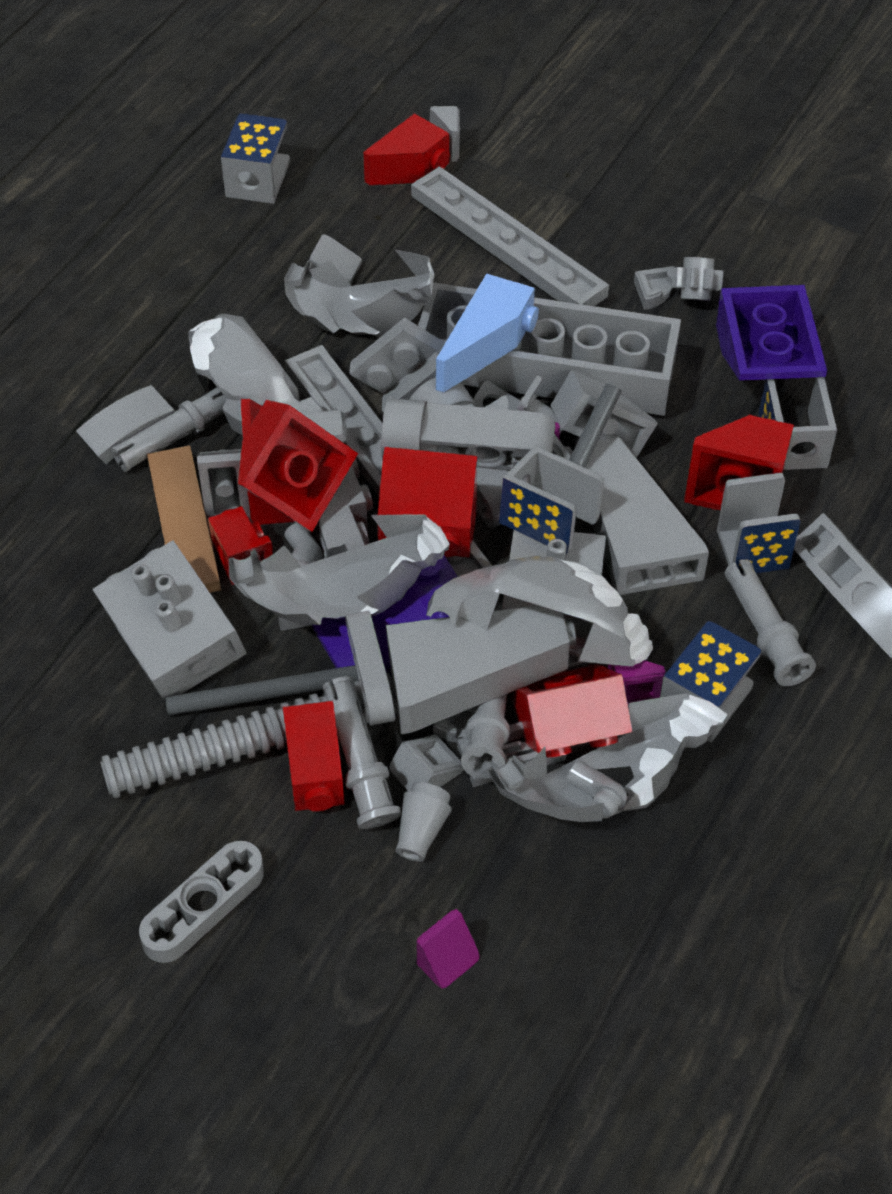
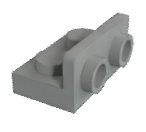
M403 318L351 361L350 375L383 393L382 411L384 412L386 397L392 395L395 399L410 400L413 393L421 385L436 377V358L444 346V341Z

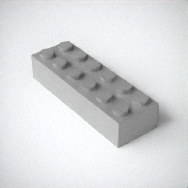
M433 283L432 295L428 304H424L418 326L444 341L445 345L477 289ZM534 298V306L539 308V314L533 331L531 333L525 332L517 348L462 381L463 385L481 387L485 381H489L504 391L526 394L536 376L539 375L543 379L535 393L540 397L555 399L570 371L574 370L605 384L618 387L622 390V396L645 413L665 416L681 319Z

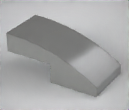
M150 385L112 403L76 431L96 455L107 464L114 458L111 447L133 437L142 430L171 415L175 410Z

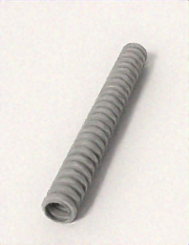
M387 672L386 675L388 678L390 691L392 695L394 713L396 715L398 714L394 692L392 676ZM356 681L354 686L366 723H369L359 681ZM324 692L322 697H318L317 694L309 695V700L305 702L302 698L295 699V705L326 702L328 700ZM287 702L281 703L278 710H274L272 706L266 708V713L261 715L258 711L251 712V718L247 719L243 715L237 716V722L230 723L228 719L223 720L222 726L217 728L214 724L207 725V730L203 732L196 728L192 730V735L190 736L179 733L177 734V739L173 741L166 737L162 739V744L155 745L154 741L147 743L148 748L140 750L139 746L132 747V753L125 754L124 750L117 752L118 757L110 759L109 755H104L100 763L109 794H112L113 798H118L121 791L127 790L129 794L135 793V787L142 785L144 789H148L151 787L150 783L158 781L159 785L165 784V778L172 776L174 780H178L181 778L180 774L185 772L192 776L196 774L195 769L202 767L203 771H208L211 769L210 765L215 763L222 767L225 766V760L232 759L234 763L240 761L241 755L246 754L248 758L255 757V751L258 750L265 754L270 752V747L272 746L282 749L284 748V743L287 742L283 707H287L289 704Z

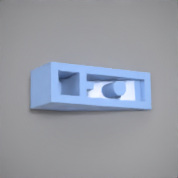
M485 275L436 358V390L446 392L518 347L525 332L531 333L538 319L539 308L534 306L535 288L493 275Z

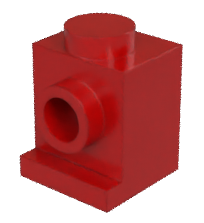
M242 506L225 510L218 515L208 518L212 547L229 580L230 558L237 560L250 557V551L256 550L261 561L273 555L269 536H264L257 520L250 522Z

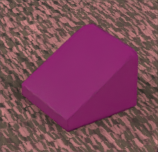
M645 660L634 666L608 664V669L618 672L623 676L628 705L633 702L660 698L665 675L664 666Z
M457 909L451 910L420 935L416 941L417 965L442 989L447 988L479 960V952L462 914Z

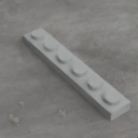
M440 166L411 184V196L557 301L595 306L608 297L609 284Z

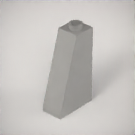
M619 437L598 440L585 468L604 477L599 520L591 525L596 535L606 536L603 559L613 588L619 595L704 580L709 551L703 540Z
M534 605L493 611L487 631L462 617L459 618L456 624L450 623V617L386 625L388 654L401 734L412 733L567 670L569 650L576 649V633L573 621H565L562 612Z

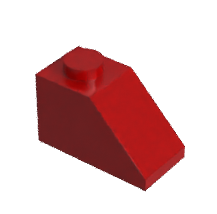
M413 114L363 152L365 183L369 185L414 183L439 166L445 169L450 160L449 133L422 117Z
M333 701L283 707L295 811L307 809L310 811H324L332 806L345 805Z

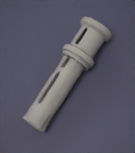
M739 560L744 571L742 574L736 563H732L727 567L725 577L730 582L759 634L757 646L761 649V654L768 656L775 667L774 677L777 683L781 686H793L805 681L815 671L816 663L810 654L804 653L798 643L799 634L795 626L782 620L755 573L752 563L749 560Z
M352 676L332 679L334 686H332L331 682H326L323 685V690L326 693L327 700L334 703L337 733L349 769L345 775L346 788L353 790L360 817L357 818L358 828L370 829L393 822L401 817L402 813L400 807L395 806L386 781V778L389 777L388 768L384 766V763L377 760L354 686V679Z
M507 694L476 706L475 714L467 721L465 733L469 742L468 746L463 750L461 765L466 773L473 777L491 779L488 768L500 769L506 765L503 745L508 741L510 734L509 724L504 718Z

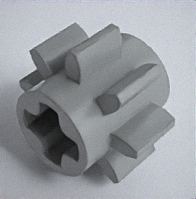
M684 257L683 267L673 268L672 288H681L680 299L711 301L712 291L721 290L724 271L714 270L715 259Z

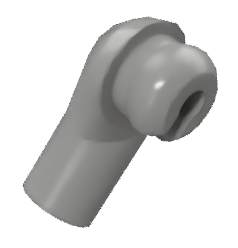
M297 523L287 528L284 536L294 549L292 555L296 560L308 561L309 563L322 560V550L308 530Z
M580 760L576 761L570 769L566 781L594 797L592 805L604 803L603 816H613L618 809L624 807L627 793L619 783Z

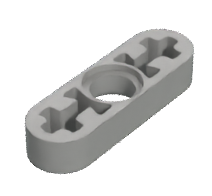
M370 611L346 614L345 619L350 647L369 724L375 725L395 721L390 686Z
M234 841L225 845L148 913L139 927V936L145 954L150 959L161 963L172 962L180 958L256 889L264 876L262 855L259 849L247 841ZM248 861L250 869L248 872L245 873L238 869L232 873L230 864L236 862L239 865H243ZM226 880L229 889L228 891H225L222 885ZM199 891H210L217 896L215 905L206 911L193 910L189 907L188 902L191 896ZM177 911H180L183 916L179 922L176 914ZM159 929L165 933L172 930L174 939L170 942L164 938L156 941L154 933Z

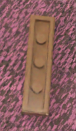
M184 446L148 453L147 457L165 545L173 540L210 593L221 591L191 447Z

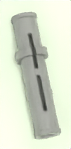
M216 387L193 402L184 401L179 404V410L126 441L111 447L115 461L118 465L123 462L121 469L127 472L130 468L147 459L148 453L159 452L190 433L198 434L204 431V426L224 414L222 408L227 398Z

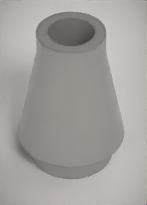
M416 782L413 783L411 791L404 793L399 841L395 850L398 855L412 861H424L427 850L452 811L449 805L451 796L447 791L433 784Z

